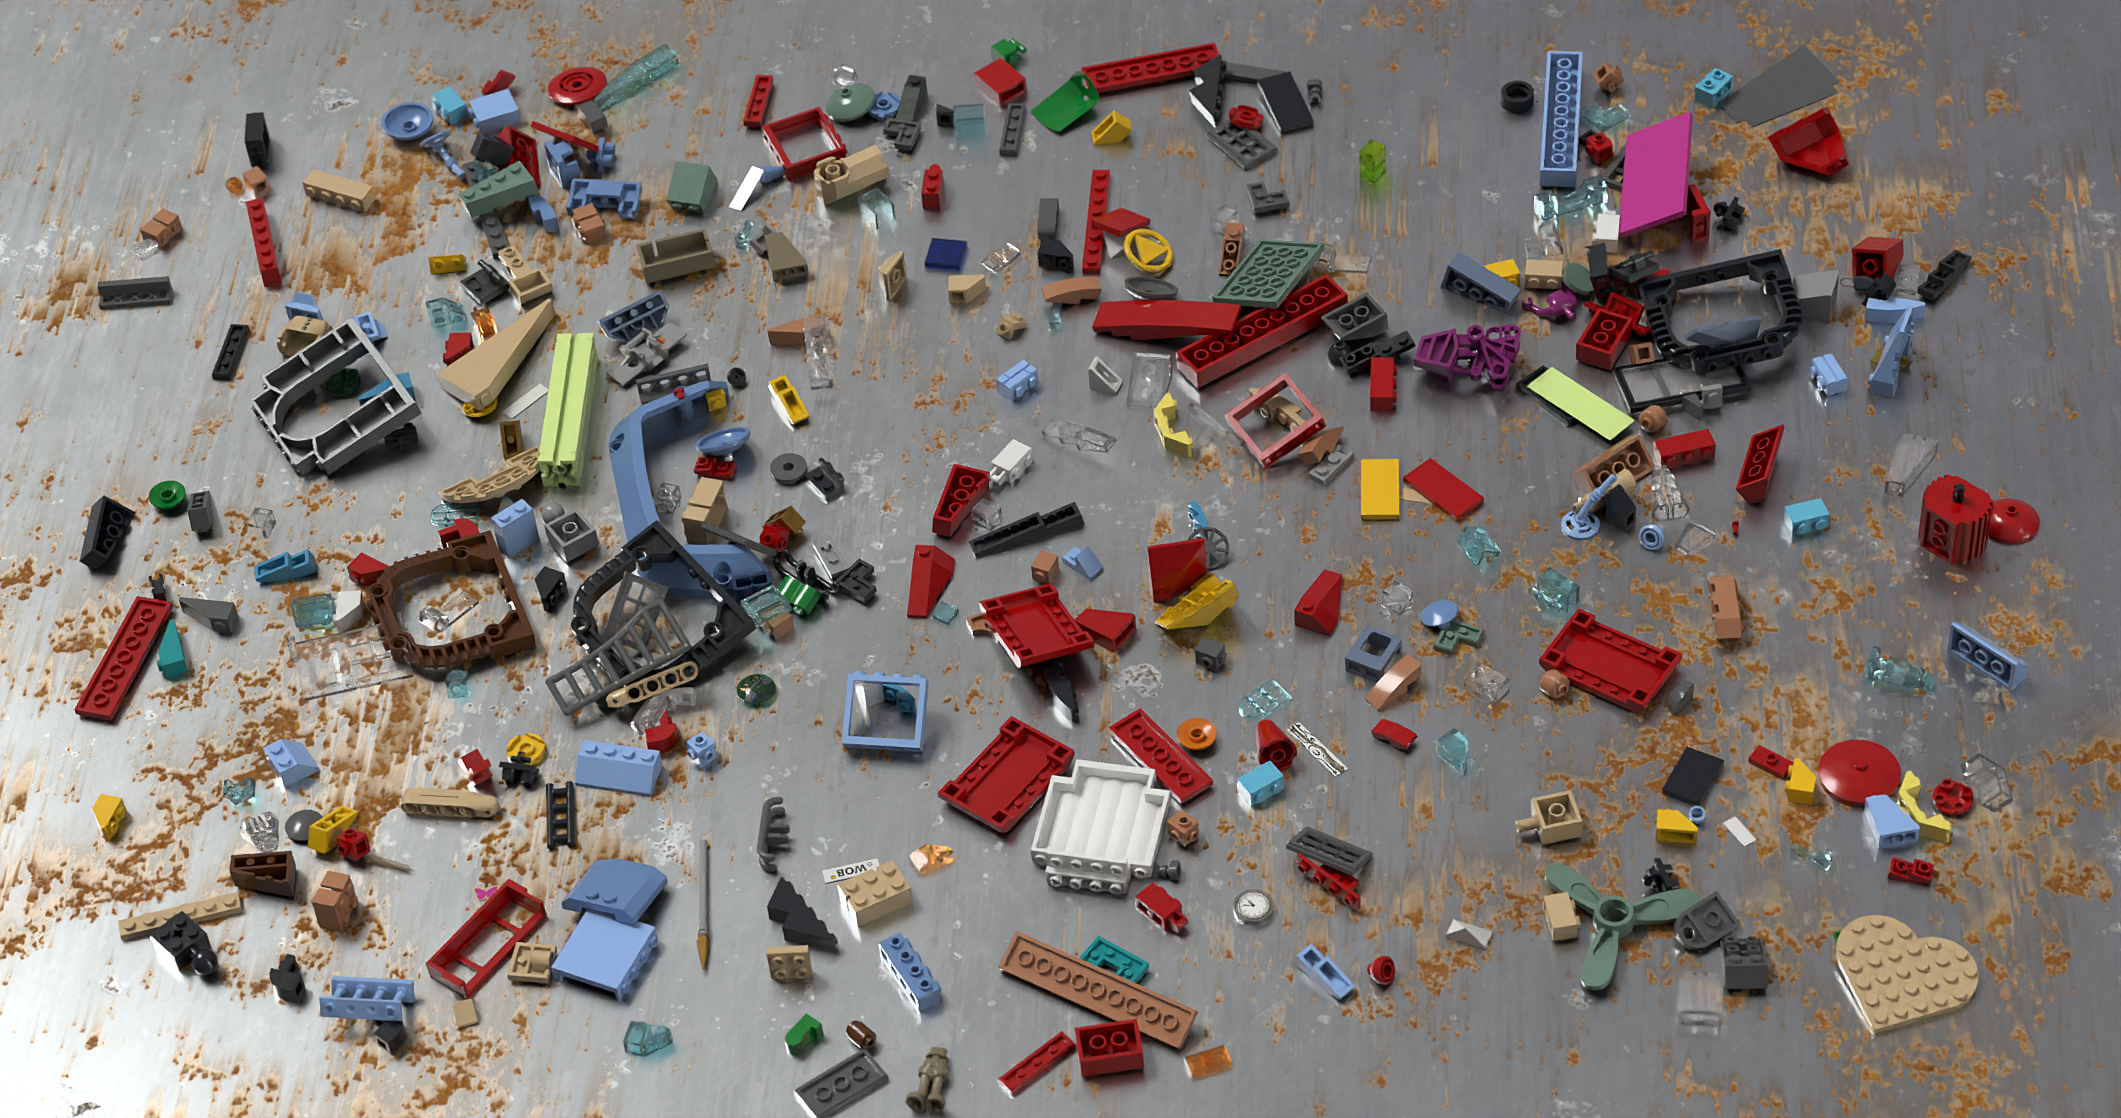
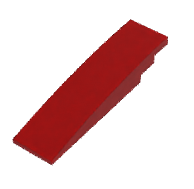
M1182 300L1102 302L1092 329L1094 332L1111 331L1113 336L1130 335L1132 340L1232 333L1241 306L1227 303Z

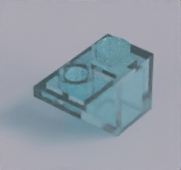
M443 297L425 302L432 329L467 320L464 307L461 304Z
M635 1021L630 1022L623 1038L625 1053L644 1057L673 1042L670 1028L663 1025L656 1026Z

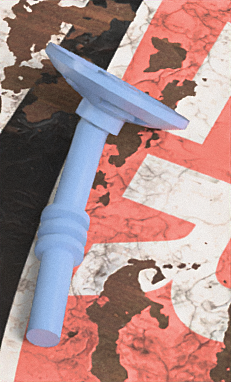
M451 130L435 134L419 144L420 147H434V149H437L444 159L445 165L451 171H454L459 178H465L466 174L459 167V164L454 158L449 156L443 147V142L452 133Z
M1611 474L1599 488H1595L1588 495V500L1578 514L1575 515L1571 511L1562 518L1561 528L1567 536L1583 540L1593 537L1598 532L1600 527L1599 519L1593 513L1588 512L1594 503H1598V500L1604 496V493L1618 479L1615 474ZM1588 515L1594 519L1595 523L1590 522ZM1566 522H1571V525L1574 527L1573 530L1567 527ZM1589 528L1591 529L1590 531L1579 533V531H1586Z

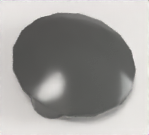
M314 810L295 812L288 818L285 824L287 837L290 840L308 842L309 826L323 818V816Z

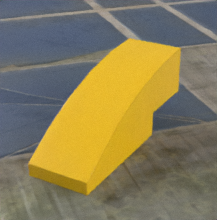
M786 374L769 381L770 392L792 424L810 417L795 387L791 386Z

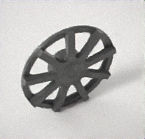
M1204 527L1194 531L1188 540H1193V537L1200 533L1202 538H1205L1207 569H1214L1222 565L1229 554L1227 537L1214 527ZM1203 531H1212L1209 540H1206ZM1215 533L1222 537L1215 542L1212 541ZM1225 542L1226 549L1216 547L1217 544ZM1215 551L1225 553L1222 560L1215 554ZM1210 556H1213L1218 563L1210 566Z

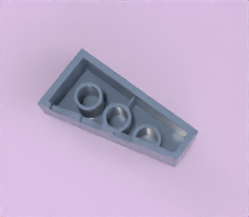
M1460 252L1449 263L1441 284L1443 289H1453L1454 293L1458 295L1463 293L1470 296L1471 300L1476 302L1479 300L1483 301L1486 306L1503 313H1507L1517 301L1521 290L1516 285Z

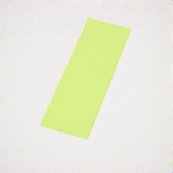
M1553 367L1549 368L1527 386L1608 440L1613 439L1635 421Z

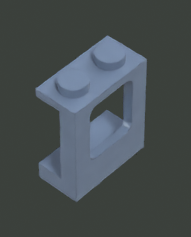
M1366 626L1345 657V671L1378 682L1384 676V670L1395 653L1401 654L1402 639ZM1368 642L1386 650L1382 656L1378 657L1361 649Z

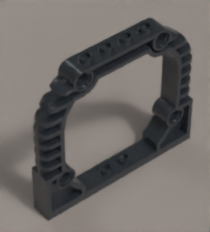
M1781 249L1637 281L1641 305L1645 307L1644 314L1659 353L1673 364H1680L1682 368L1692 369L1695 374L1702 375L1781 357L1784 353V348L1792 343V339L1799 334L1802 326V310ZM1748 275L1749 280L1762 284L1765 294L1774 295L1782 315V320L1777 327L1764 330L1758 338L1714 348L1701 344L1686 346L1681 343L1672 333L1668 320L1673 314L1672 301L1677 297V291Z
M657 520L621 547V553L615 555L609 562H606L603 567L596 570L594 574L586 578L583 584L580 585L574 597V618L571 621V628L575 636L573 638L579 647L584 646L585 652L589 655L605 643L598 635V626L592 615L594 605L601 596L623 579L625 571L632 573L634 570L644 572L649 570L653 563H672L678 558L686 566L690 576L693 579L697 578L700 581L701 587L706 592L710 591L720 602L717 604L715 621L707 623L703 629L704 637L674 662L661 669L652 670L622 686V688L689 661L694 662L698 666L699 671L717 655L722 657L756 629L754 620ZM713 633H718L716 636H710ZM611 648L605 652L620 679L630 674L623 660ZM597 658L599 668L605 673L604 666L599 658ZM633 662L637 669L642 667L638 663ZM686 666L684 673L687 676H692L695 670L691 666ZM668 673L666 681L674 683L676 682V676L673 673ZM656 681L648 682L647 686L650 690L658 689ZM631 688V689L629 690V692H634V691H636V690H638V689H637V688Z

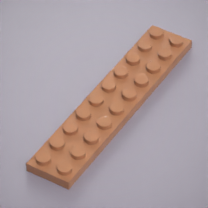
M1018 931L1015 932L998 966L1000 970L1116 1022L1137 1019L1139 1032L1179 1050L1198 1014V1011Z

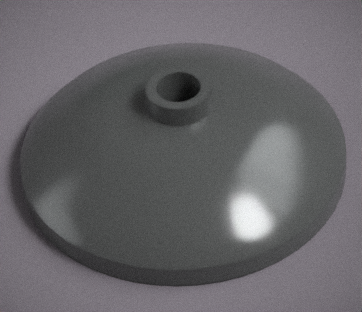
M1131 277L1124 281L1126 290L1139 300H1169L1178 294V288L1174 284L1156 278Z

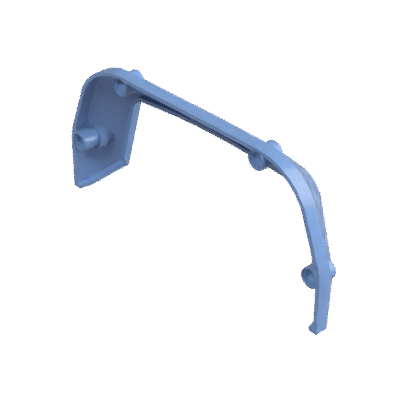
M704 381L689 387H677L676 389L684 388V399L678 400L677 396L671 393L640 406L615 426L608 443L609 455L627 543L656 520L660 523L646 471L642 434L643 422L648 417L673 407H677L681 411L689 410L692 407L693 399L705 397L706 393L723 388L725 394L729 395L727 382ZM682 545L730 596H734L733 578L742 575L751 576L758 572H769L772 588H774L771 572L749 548L741 545ZM678 558L672 563H653L652 567L644 572L634 570L637 576L669 587L666 595L715 598L710 591L706 592L701 587L700 581L697 578L693 579L690 576L688 569Z

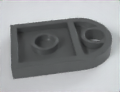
M1715 891L1678 916L1674 924V933L1682 946L1697 951L1707 948L1739 928L1741 924L1720 894ZM1689 930L1692 938L1686 939L1682 931Z

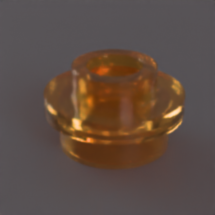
M231 177L225 182V186L230 192L236 193L242 189L243 182L239 177Z

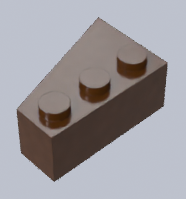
M292 851L231 855L230 874L234 886L293 897L296 864Z

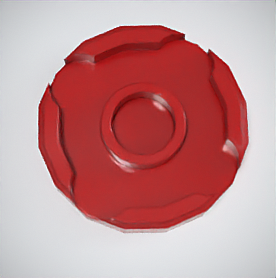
M1238 105V108L1234 106L1229 112V120L1241 128L1257 129L1263 124V114L1258 113V110L1254 107Z

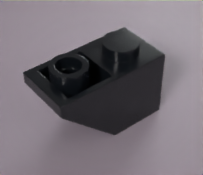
M1042 238L1037 253L1038 265L1074 270L1073 254L1060 240Z
M1618 484L1613 489H1610L1606 494V522L1625 531L1636 521V506L1621 485Z
M546 566L542 568L535 578L537 592L544 611H548L556 603L558 596L561 592L565 591L567 586L563 572Z

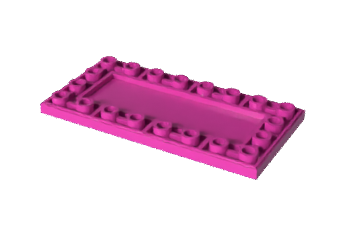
M1691 112L1627 135L1618 233L1621 238L1632 236L1637 232L1648 230L1651 227L1665 224L1668 221L1676 218L1679 219L1686 215L1693 115Z

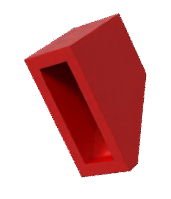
M361 552L347 566L352 582L363 586H370L376 583L378 577L380 578L383 574L384 569L390 566Z

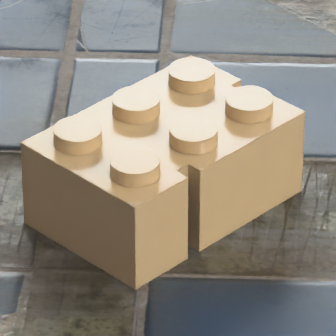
M701 477L699 484H696L694 494L688 500V507L681 516L687 543L710 545L714 534L703 530L700 526L702 523L705 524V522L717 527L719 526L728 507L726 495H724L723 481Z
M893 860L877 866L876 871L873 869L838 884L840 900L850 913L857 927L913 903L911 888Z

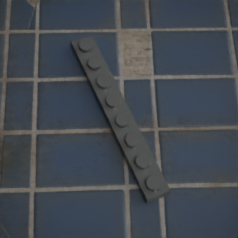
M476 160L462 164L469 188L485 180L480 161ZM494 208L493 211L480 215L479 218L493 259L499 258L498 251L507 248L508 244L496 208Z

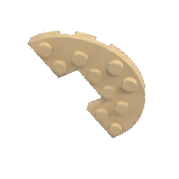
M539 445L506 460L508 468L480 481L471 476L439 491L440 497L449 503H471L493 497L500 498L511 490L520 489L522 484L531 479L540 470L538 465V456H540Z

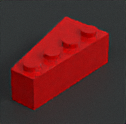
M953 464L933 516L932 533L949 537L954 533L989 488L990 472Z

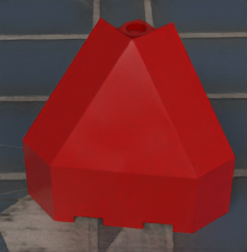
M1828 107L1821 108L1810 116L1804 117L1768 136L1781 161L1827 175L1835 174L1849 165L1841 131Z

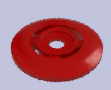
M593 67L568 69L550 81L548 94L553 101L559 104L578 105L601 95L607 86V79L601 70ZM576 83L582 84L580 87H572Z

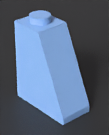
M1886 794L1866 798L1864 811L1878 848L1918 842L1919 825Z

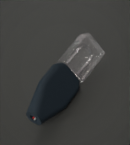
M1839 276L1838 288L1866 291L1868 287L1873 288L1871 284L1874 279L1867 276Z

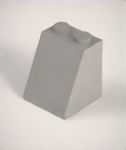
M1839 270L1794 276L1792 285L1804 318L1830 321L1837 299Z

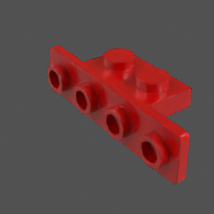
M1611 292L1605 308L1593 302L1584 303V306L1589 308L1588 311L1593 314L1596 313L1598 308L1633 318L1632 329L1636 330L1635 333L1638 335L1646 336L1652 334L1649 328L1639 324L1645 307L1624 296Z
M1302 854L1296 856L1297 868L1302 874L1308 875L1316 884L1322 885L1333 896L1339 897L1347 906L1353 907L1357 911L1361 908V897L1354 892L1359 886V880L1350 874L1325 864L1318 867Z

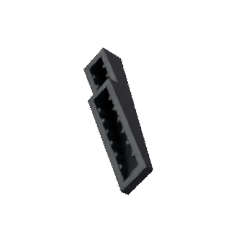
M1072 502L1040 516L1039 512H1036L968 542L975 557L1082 525L1084 521L1076 503Z

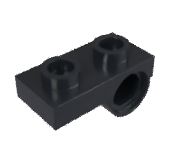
M1886 273L1881 278L1877 277L1871 284L1873 288L1868 287L1863 294L1865 299L1862 305L1866 307L1868 298L1888 300L1896 287V282Z

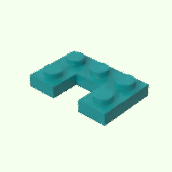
M1099 935L1079 957L1098 967L1105 964L1117 970L1116 975L1134 983H1137L1150 968L1147 961Z

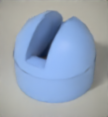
M1700 806L1692 807L1689 811L1690 821L1694 824H1700L1704 821L1705 810Z

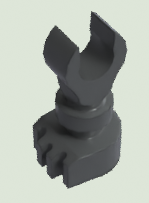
M1308 79L1307 90L1311 95L1309 105L1312 108V103L1318 102L1320 107L1322 81L1319 79Z
M1172 860L1169 867L1167 865H1162L1161 867L1154 863L1151 877L1147 878L1167 877L1169 875L1170 880H1179L1182 870L1179 860Z

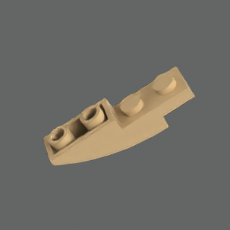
M1248 389L1249 397L1257 393L1259 389ZM1277 394L1256 408L1263 417L1268 418L1271 422L1279 420L1291 432L1306 422L1302 419L1301 409L1297 405Z

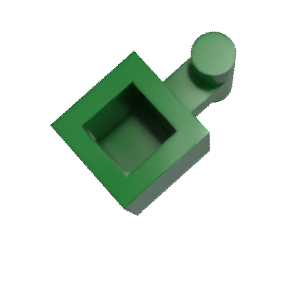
M1011 38L1009 42L1002 39L991 46L992 60L996 61L1002 58L1011 66L1018 62L1017 52L1025 54L1027 48L1014 38Z

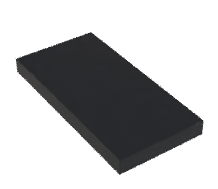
M1290 71L1257 80L1260 91L1280 133L1314 124V120Z
M1544 365L1516 383L1518 390L1565 426L1569 427L1578 421V419L1527 387L1548 370Z

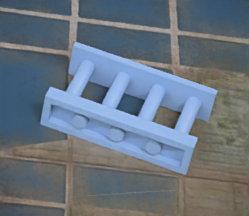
M333 976L331 979L332 997L320 996L319 998L321 1017L402 1021V1002H413L415 999L414 980Z

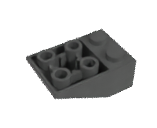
M1730 936L1720 939L1725 989L1767 988L1768 964L1762 938L1755 936L1736 938Z

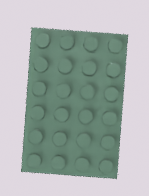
M1259 239L1212 297L1213 302L1253 306L1255 308H1278L1325 250L1324 244Z

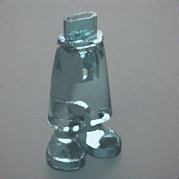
M1877 646L1873 647L1864 671V678L1882 679V682L1919 689L1924 687L1933 689L1937 676L1928 674V670L1925 671L1919 666L1890 656L1889 660L1886 661L1882 658L1881 649Z

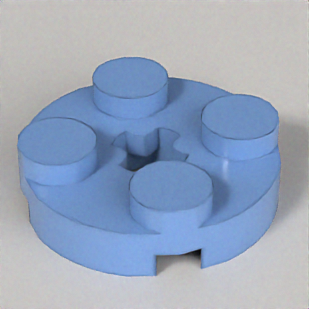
M877 92L875 93V102L867 113L879 122H885L888 118L897 115L900 98L892 92H888V94Z

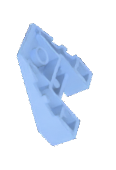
M1913 306L1907 308L1891 329L1889 336H1885L1884 350L1874 374L1871 373L1869 377L1870 393L1891 398L1894 395L1898 384L1900 358L1907 360L1912 349L1914 331H1911L1910 328L1914 326V323L1911 322L1913 320Z

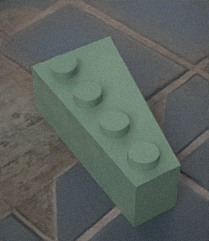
M518 161L458 195L464 209L471 218L493 211L495 207L503 208L509 206V202L515 200L520 202L526 200V196L532 194L537 196L540 193L532 176L523 164Z

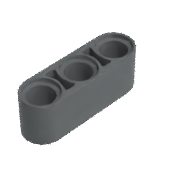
M1040 198L1037 226L1038 239H1056L1059 213L1058 198Z

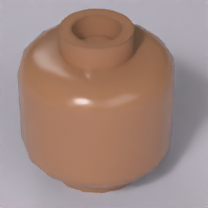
M1657 405L1649 406L1639 415L1641 427L1650 433L1656 432L1667 422L1664 409Z
M1551 669L1542 674L1540 688L1550 697L1558 699L1568 692L1569 679L1559 671Z

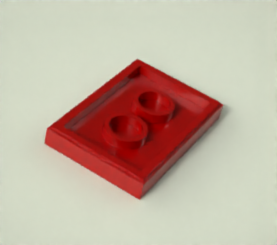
M1119 208L1093 218L1091 225L1121 237L1134 230L1149 226L1151 219L1127 209Z

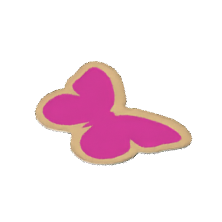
M494 885L488 889L475 887L473 891L476 894V899L483 901L484 899H489L499 889V886Z

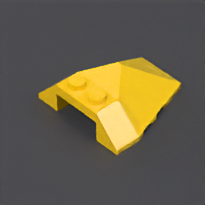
M1208 572L1190 587L1192 591L1187 596L1181 595L1178 598L1180 603L1174 607L1170 606L1155 623L1168 630L1209 625L1225 608L1228 609L1236 603L1235 600L1239 598L1236 586L1233 581L1228 579L1221 583L1215 574Z

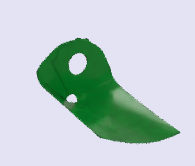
M1076 71L1066 83L1034 107L1031 113L1044 126L1059 132L1095 106L1100 97L1088 76L1083 72ZM1082 79L1087 81L1089 88L1083 85Z

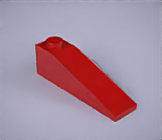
M915 545L907 617L927 618L936 604L937 597L944 591L947 581L951 580L953 576L955 559L935 545Z

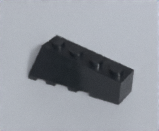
M103 495L91 508L79 562L94 570L102 565L110 556L135 512Z

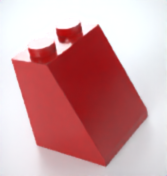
M1867 237L1852 248L1853 284L1854 277L1867 276L1875 280L1877 277L1881 278L1886 273L1893 278L1904 257L1903 239Z

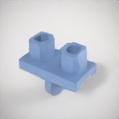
M599 138L598 146L600 147L598 152L587 150L586 157L590 162L596 161L598 163V172H603L604 166H613V155H615L616 149L614 143H606L605 138Z

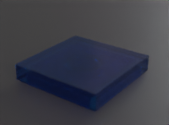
M932 238L924 262L925 267L960 270L967 249V241Z

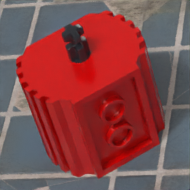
M1947 474L1944 475V478L1938 477L1937 481L1933 480L1931 485L1928 484L1927 489L1924 490L1918 532L1920 546L1950 564L1953 562L1964 564L1967 563V560L1973 561L1974 557L1978 558L1980 553L1984 552V548L1986 549L1993 508V500L1990 498V495L1959 476Z

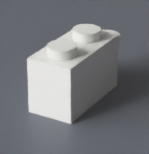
M1603 210V214H1598V220L1594 221L1593 232L1596 233H1593L1592 244L1605 243L1606 252L1617 253L1620 215H1616V211Z
M1013 439L991 462L990 481L997 485H1002L1005 481L1011 484L1021 475V472L1026 467L1031 465L1033 461L1031 447Z

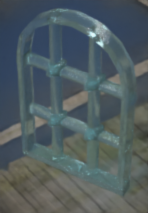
M480 501L440 504L431 511V522L437 527L447 528L455 525L454 523L448 524L450 520L459 518L476 519L474 523L478 526ZM477 505V509H465V506ZM462 506V509L449 510L450 507ZM462 512L459 517H449L451 513ZM466 512H477L476 516L464 517ZM446 513L444 518H433L434 514ZM435 521H445V524H440Z
M1272 679L1244 696L1239 702V712L1246 719L1259 720L1292 701V697ZM1271 684L1276 686L1268 692L1263 690ZM1279 689L1282 694L1272 699L1269 696L1270 693ZM1262 692L1261 696L1255 700L1250 698L1256 693ZM1284 695L1288 698L1279 704L1277 703V700ZM1266 696L1269 702L1259 707L1256 704L1257 701ZM1248 700V704L1241 708L1242 703ZM1271 703L1275 705V707L1271 708L1270 710L1266 712L1263 711V708L1270 705ZM1251 705L1256 707L1255 710L1249 714H1245L1243 712L1244 709L1248 708ZM1258 711H1260V712L1262 713L1261 715H1258V716H1252L1253 714L1257 713Z

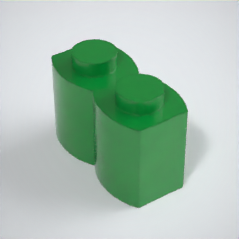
M785 576L774 594L779 605L785 608L787 606L792 607V610L800 615L803 613L809 615L821 596L816 589L788 576Z

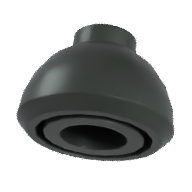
M1338 340L1329 348L1327 358L1335 365H1342L1339 358L1351 353L1352 350L1344 341Z

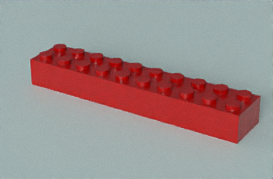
M1325 274L1290 292L1278 308L1261 307L1236 320L1232 333L1207 335L1176 351L1177 368L1198 389L1324 323L1321 320V316L1348 303V294Z

